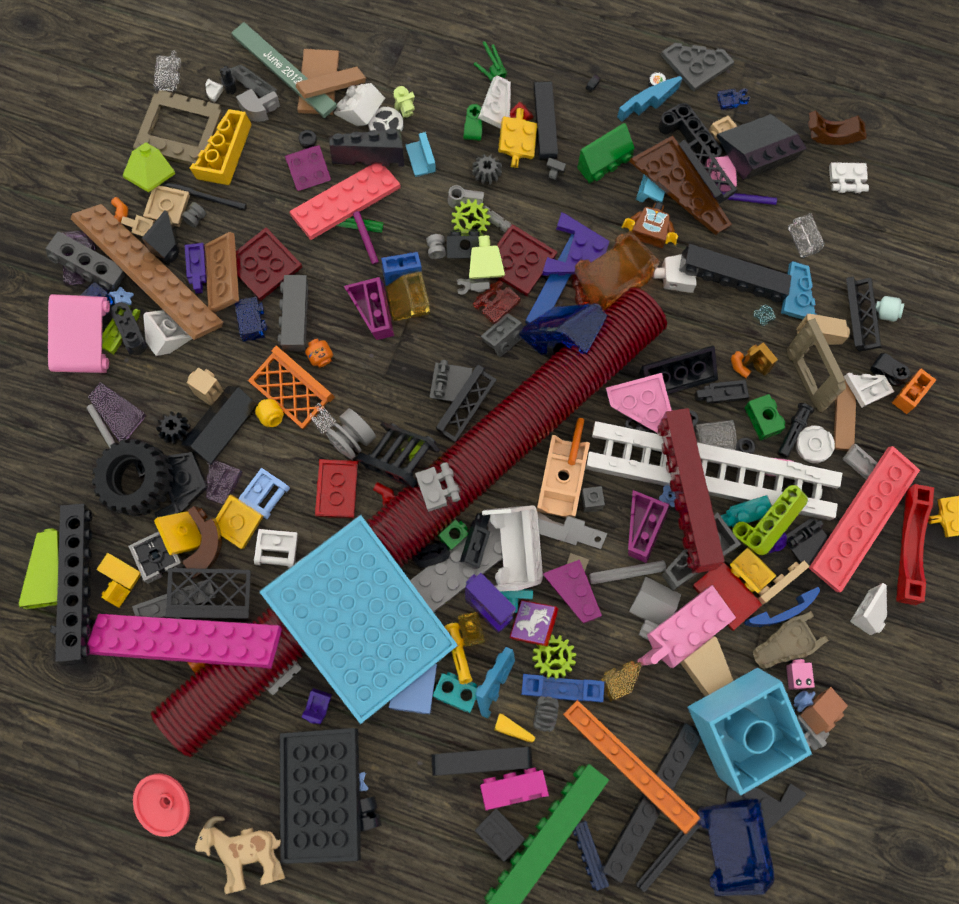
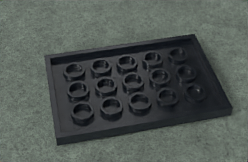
M358 728L280 733V864L361 861Z

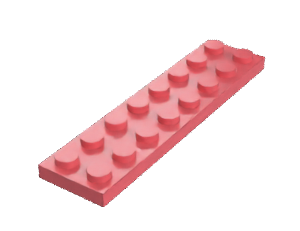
M893 446L888 447L809 569L836 592H842L920 469Z

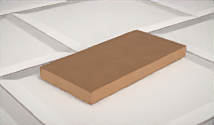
M304 49L302 74L311 79L338 72L339 51ZM336 91L325 93L335 102ZM299 96L298 113L319 114Z
M228 232L204 245L208 308L214 313L239 302L235 236L232 232Z

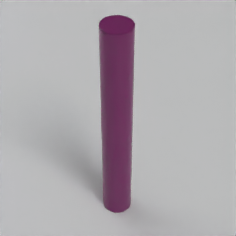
M360 211L354 212L353 216L372 265H375L379 261Z

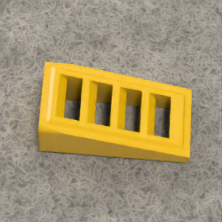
M499 713L494 728L495 731L529 743L534 742L535 737L531 733Z

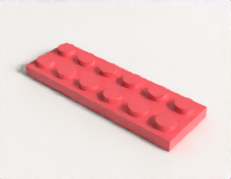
M375 162L290 211V215L308 238L312 240L352 217L354 212L362 211L400 189V183L385 166H382V163Z

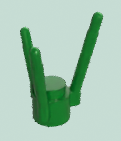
M484 41L483 45L493 62V65L490 67V73L477 62H474V65L488 76L490 81L497 75L505 78L507 71L503 67L495 45L491 46L494 57Z

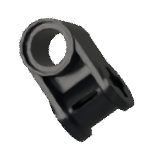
M880 353L870 368V371L875 376L884 375L893 386H901L910 375V370L906 365L886 353Z

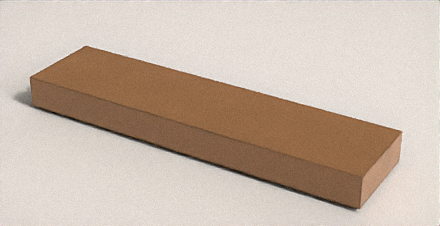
M353 67L296 82V88L303 98L306 99L365 83L366 77L358 67Z
M845 380L846 389L835 399L834 450L848 451L855 441L856 397Z

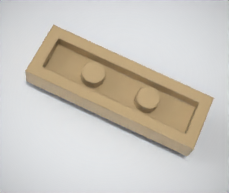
M805 560L800 564L795 562L788 568V574L785 576L780 574L773 580L775 584L771 588L768 585L759 592L760 597L757 599L762 605L765 604L810 566Z

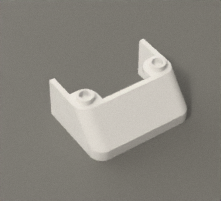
M531 505L482 511V515L491 514L490 521L495 528H500L503 568H500L496 573L495 579L498 585L495 587L499 591H519L541 584L543 571L536 507Z

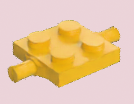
M517 108L516 118L503 116L501 120L498 152L511 156V167L514 168L519 167V158L532 159L535 152L537 123L524 120V109Z
M959 496L938 499L939 515L929 516L928 520L931 521H928V523H940L944 529L945 538L959 536Z

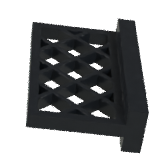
M168 568L165 617L249 618L251 570ZM173 572H181L187 579L177 586L172 581ZM196 573H203L207 578L200 587L191 580ZM206 573H214V574L209 577ZM217 573H223L228 579L221 587H218L212 581V578ZM226 573H231L234 575L229 577ZM237 574H246V583L239 588L232 579ZM188 581L197 588L189 597L180 589ZM209 581L217 588L210 597L201 590ZM229 581L238 589L230 598L221 590ZM245 586H246V594L242 591V589H243ZM177 591L186 598L180 605H171L172 595ZM198 591L206 598L201 605H195L190 600ZM220 591L227 600L222 605H215L210 599ZM239 591L245 597V606H236L231 601ZM187 601H189V602L191 603V605H183V604H185ZM230 602L233 606H224V605H225L226 603Z

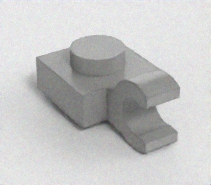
M488 278L457 280L458 285H464V288L458 289V294H465L469 289L476 292L490 289Z

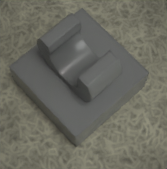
M549 158L547 162V168L551 169L549 178L556 180L559 172L564 174L566 164Z

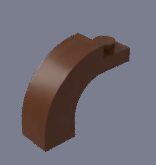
M817 111L809 113L810 120L808 121V126L811 130V138L816 142L826 145H845L867 139L865 122L859 116L844 121H828Z
M193 506L187 511L200 529L201 544L193 555L182 562L186 568L210 569L220 554L222 545L221 530L216 519L211 518L207 521L208 515L204 509ZM196 573L193 578H198L203 573Z

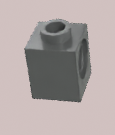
M602 486L582 489L580 497L583 513L603 510L605 502Z

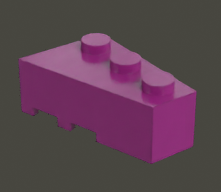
M580 559L543 573V577L582 624L602 617Z

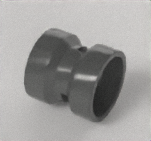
M192 202L189 210L184 211L181 218L188 225L196 228L199 220L203 219L207 213L200 205Z

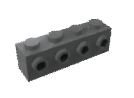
M284 275V282L280 284L283 299H280L282 316H279V327L282 329L281 334H278V345H281L283 352H305L309 286L306 275Z

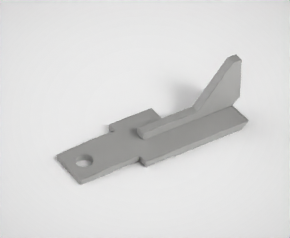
M537 511L539 534L576 545L578 541L599 549L602 548L607 536L606 532L585 526V521L567 516L564 524L552 521ZM597 536L601 538L598 542L594 540Z

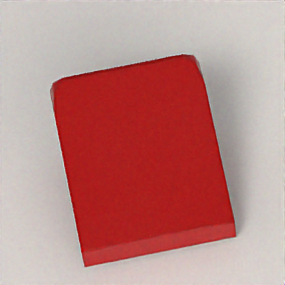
M521 102L510 111V118H516L517 108L524 109V120L529 121L534 117Z

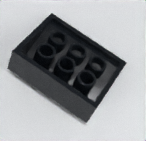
M772 114L716 135L742 180L794 161L807 149L798 133Z

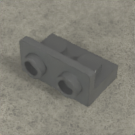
M507 313L481 335L483 342L495 350L498 357H502L516 343L522 340L526 332L522 323Z

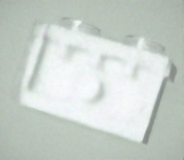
M171 51V56H156L155 90L176 91L177 83L180 82L178 68H181V59L177 56L176 51Z

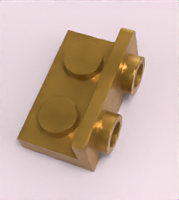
M763 342L759 346L755 344L747 351L748 354L744 356L745 360L742 364L746 367L753 362L754 368L765 376L771 371L778 359Z

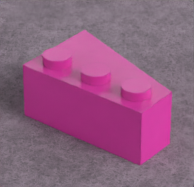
M536 767L524 770V774L516 776V772L505 774L504 779L496 781L495 777L484 779V784L480 785L485 810L549 796L543 770L536 771Z

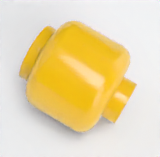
M274 399L260 401L255 410L257 418L265 427L278 426L284 416L282 408Z

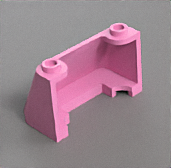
M50 295L48 302V367L51 372L107 373L109 359L102 354V316H105L106 312L110 310V303L107 301V297Z

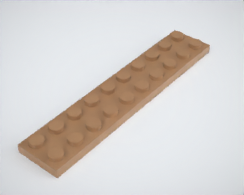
M102 204L71 215V220L194 340L222 327L223 321L214 312L210 311L183 282L154 254L149 252Z

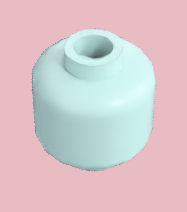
M884 296L881 301H877L876 309L879 319L895 322L898 318H901L904 304L900 298Z

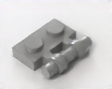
M447 462L440 465L441 473L437 474L434 467L415 473L428 512L447 506L445 499L451 496L453 502L460 500L459 487L455 485L453 470L449 468ZM445 480L448 488L442 490L440 482Z

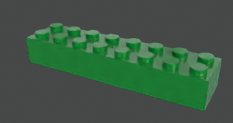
M590 764L581 765L572 775L575 777L573 782L566 783L560 792L563 794L559 801L554 800L548 808L550 811L549 815L546 818L542 817L535 826L538 829L534 835L530 834L524 841L523 845L525 848L521 853L517 851L511 859L512 866L508 871L504 869L498 877L499 884L495 889L491 887L484 897L486 900L485 904H521L608 783V778Z

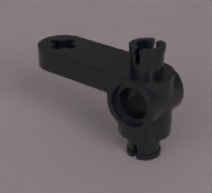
M116 303L111 309V314L121 334L123 343L129 355H141L148 347L132 311L126 303ZM119 309L125 311L124 316L118 314Z

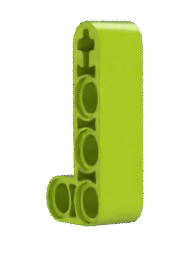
M788 486L755 528L745 522H739L733 527V534L756 554L765 555L806 506L808 498L798 486Z

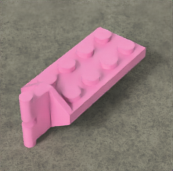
M713 585L707 587L647 634L652 649L638 659L640 666L657 664L662 659L670 668H674L736 618Z

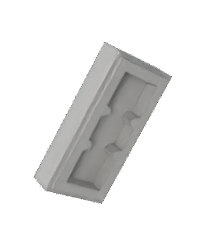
M853 444L843 458L848 465L866 480L877 465V462L857 444Z

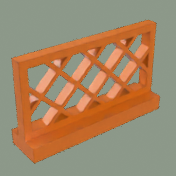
M275 346L272 349L273 353L248 381L268 399L280 400V403H277L283 412L304 430L328 402H331L335 396L278 346ZM274 359L279 362V371H269V365ZM283 373H291L293 382L283 383ZM271 374H279V384H270ZM260 375H266L267 385H258L255 380ZM296 385H305L306 394L297 395ZM283 386H293V395L283 396ZM280 387V397H272L270 395V388ZM310 397H319L322 400L317 407H310ZM297 398H307V407L297 408ZM284 399H293L294 409H285ZM297 411H307V418L303 423L298 420Z

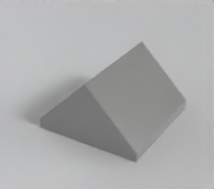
M645 577L629 612L644 620L647 619L660 625L675 613L681 594Z

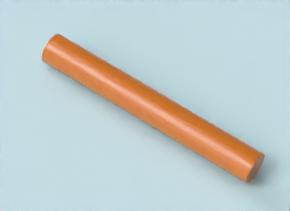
M578 418L568 458L569 465H575L584 425L583 418Z

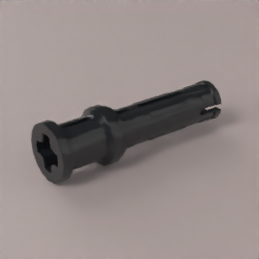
M798 404V410L795 416L791 418V427L777 452L779 456L786 459L789 458V454L801 430L807 426V420L810 414L814 412V408L808 404Z

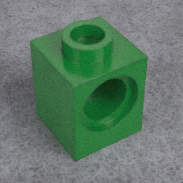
M455 520L437 538L445 543L451 551L468 535V528L462 521L458 522ZM451 529L459 532L458 539L450 537L449 531Z

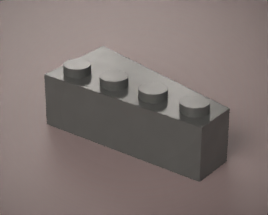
M717 512L714 518L723 557L736 550L741 543ZM684 549L662 574L673 591L700 574H693L692 568L689 569L687 549Z

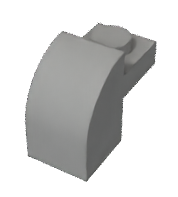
M252 89L236 96L242 112H246L248 118L252 121L261 122L268 120L267 113L274 111L280 106L275 91L258 99Z

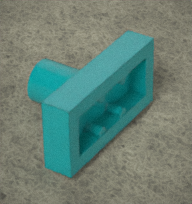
M532 589L500 591L516 607L514 613L518 612V598L533 599Z

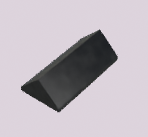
M708 346L642 365L638 374L639 378L662 373L667 394L718 380L715 346Z
M227 386L184 439L181 446L212 465L255 411L258 404L239 387Z

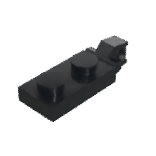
M746 380L710 383L708 386H704V390H697L694 394L696 401L706 400V403L711 404L749 399Z
M477 513L475 520H473L460 559L461 563L474 569L480 568L490 535L489 527L487 526L490 515H482V513Z

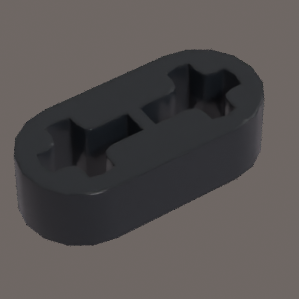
M439 542L421 548L417 555H412V559L417 567L425 568L446 561L450 557V550L445 543Z

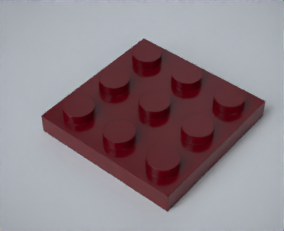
M512 224L496 245L499 248L505 272L504 277L497 278L528 296L542 277L547 257L555 259L558 252Z
M267 227L236 251L237 277L260 301L279 287L281 282H284V275H294L302 268V264Z

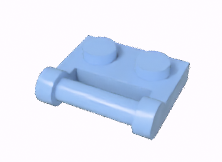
M261 468L238 499L264 515L265 519H268L274 506L283 494L289 491L290 487ZM273 486L279 487L266 506L261 508L259 505Z

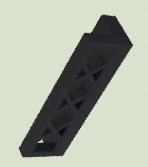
M700 136L689 144L685 140L679 143L719 204L738 192ZM698 144L702 146L700 154L692 151V148ZM703 158L711 159L710 167L701 164ZM712 171L721 173L719 180L711 178ZM721 184L729 185L731 190L723 195L720 191Z
M854 276L848 277L846 281L855 347L859 352L882 348L872 278H866L856 281ZM868 284V291L864 295L861 294L858 286ZM865 299L871 303V307L867 312L861 309ZM867 317L873 319L874 322L869 329L863 326V322ZM869 334H872L876 337V343L866 345L865 339Z
M477 365L436 426V431L456 442L497 379L484 372L483 367ZM481 376L491 381L487 387L479 389L478 381ZM478 392V402L469 404V394ZM468 408V417L459 420L457 415L459 409ZM457 423L458 432L455 436L445 431L449 425Z

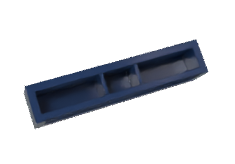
M585 820L579 822L573 830V835L578 839L576 844L578 849L582 851V861L586 862L587 867L585 869L587 875L591 876L590 884L592 888L598 891L608 887L609 884L605 874L600 871L602 864L587 822Z

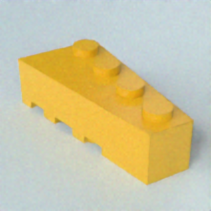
M230 109L227 111L217 126L218 130L208 139V145L204 151L201 150L198 154L199 158L196 163H192L190 166V170L197 180L230 186L252 125L246 112Z

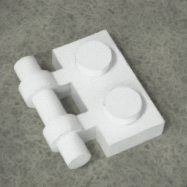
M831 163L829 165L830 182H837V184H832V191H838L839 193H845L846 191H854V193L868 192L869 185L862 184L868 179L866 163Z

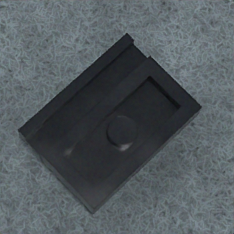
M497 808L475 829L478 835L504 862L526 840Z

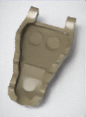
M809 611L786 621L766 642L754 649L753 656L761 668L767 669L778 663L804 658L814 653L822 645L829 642L826 636L816 640L805 622L814 617L812 612Z

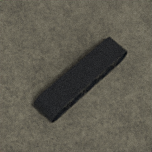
M552 81L534 82L539 160L557 159L558 146Z
M531 747L432 754V776L533 768Z

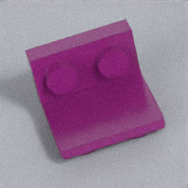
M320 145L284 156L297 191L331 180Z

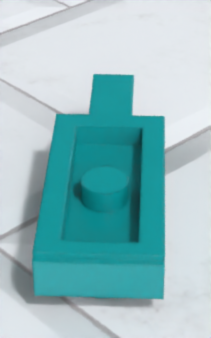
M768 495L731 506L726 511L727 514L720 516L727 526L732 525L734 527L739 522L750 523L762 519L772 507Z

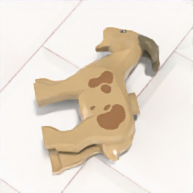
M213 816L205 823L195 849L197 852H206L209 857L210 847L214 845L227 872L225 894L246 889L243 865L257 861L264 867L261 885L285 879L281 864L274 854V849L280 846L281 841L276 840L272 832L263 830L254 832L253 828L240 831V836L229 837L214 827V824L218 821H224V817Z

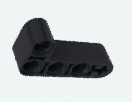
M681 103L662 114L659 123V131L661 133L671 134L679 129L688 143H691L700 136L714 158L720 157L722 153L720 145L688 104ZM698 144L693 149L696 153L700 154L702 146ZM703 158L702 162L705 164L708 158Z

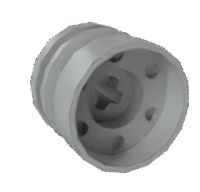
M348 408L339 416L342 426L333 422L331 426L334 430L328 427L324 432L329 438L330 443L341 454L353 460L356 457L353 450L357 453L361 452L358 442L367 446L376 438V435L356 412Z

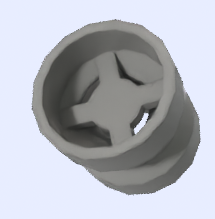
M434 234L427 237L428 255L430 258L440 259L446 256L443 235Z

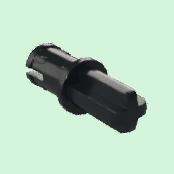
M224 66V68L220 69L221 83L225 86L226 93L230 94L231 92V95H233L237 91L235 77L232 75L231 70Z

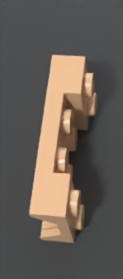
M552 435L537 505L538 512L565 518L567 516L575 518L590 445L589 442L579 444L575 465H569L568 458L572 442L564 441L556 435ZM562 471L569 475V478L565 481L560 480L558 474Z

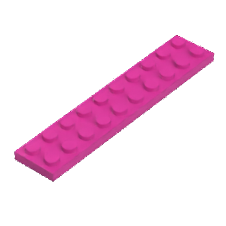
M98 614L87 645L92 655L271 668L282 628L278 625Z

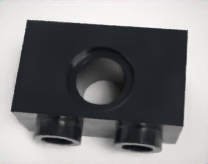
M451 230L450 233H447V258H471L472 248L479 247L478 237L484 236L483 232H480V230H469V233H461V230ZM466 239L470 241V245L462 247L460 242Z

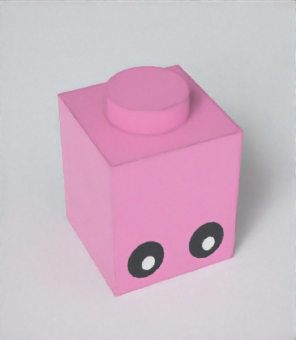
M804 659L792 660L791 664L786 665L789 690L814 688L812 663H805Z

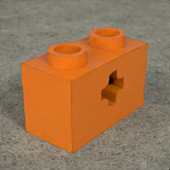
M923 369L918 370L892 401V404L908 414L917 406L936 379Z

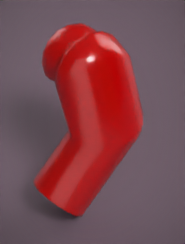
M379 482L375 484L373 491L382 495V504L385 507L389 500L394 499V492Z

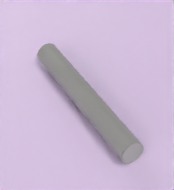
M94 404L88 405L87 410L107 445L111 448L110 445L115 443L113 437Z

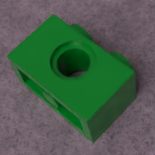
M770 394L751 400L744 407L760 441L780 434L785 429L784 418L779 415L777 404ZM763 414H767L770 420L765 419Z

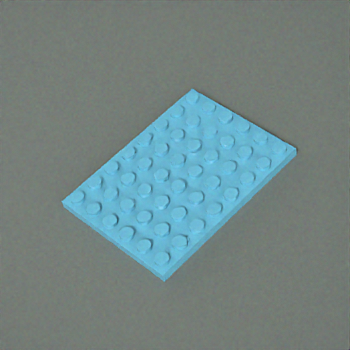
M361 515L259 591L360 724L458 646Z

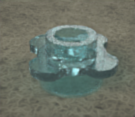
M763 305L753 313L754 317L759 319L761 325H767L768 321L774 320L776 317L772 308L768 305Z

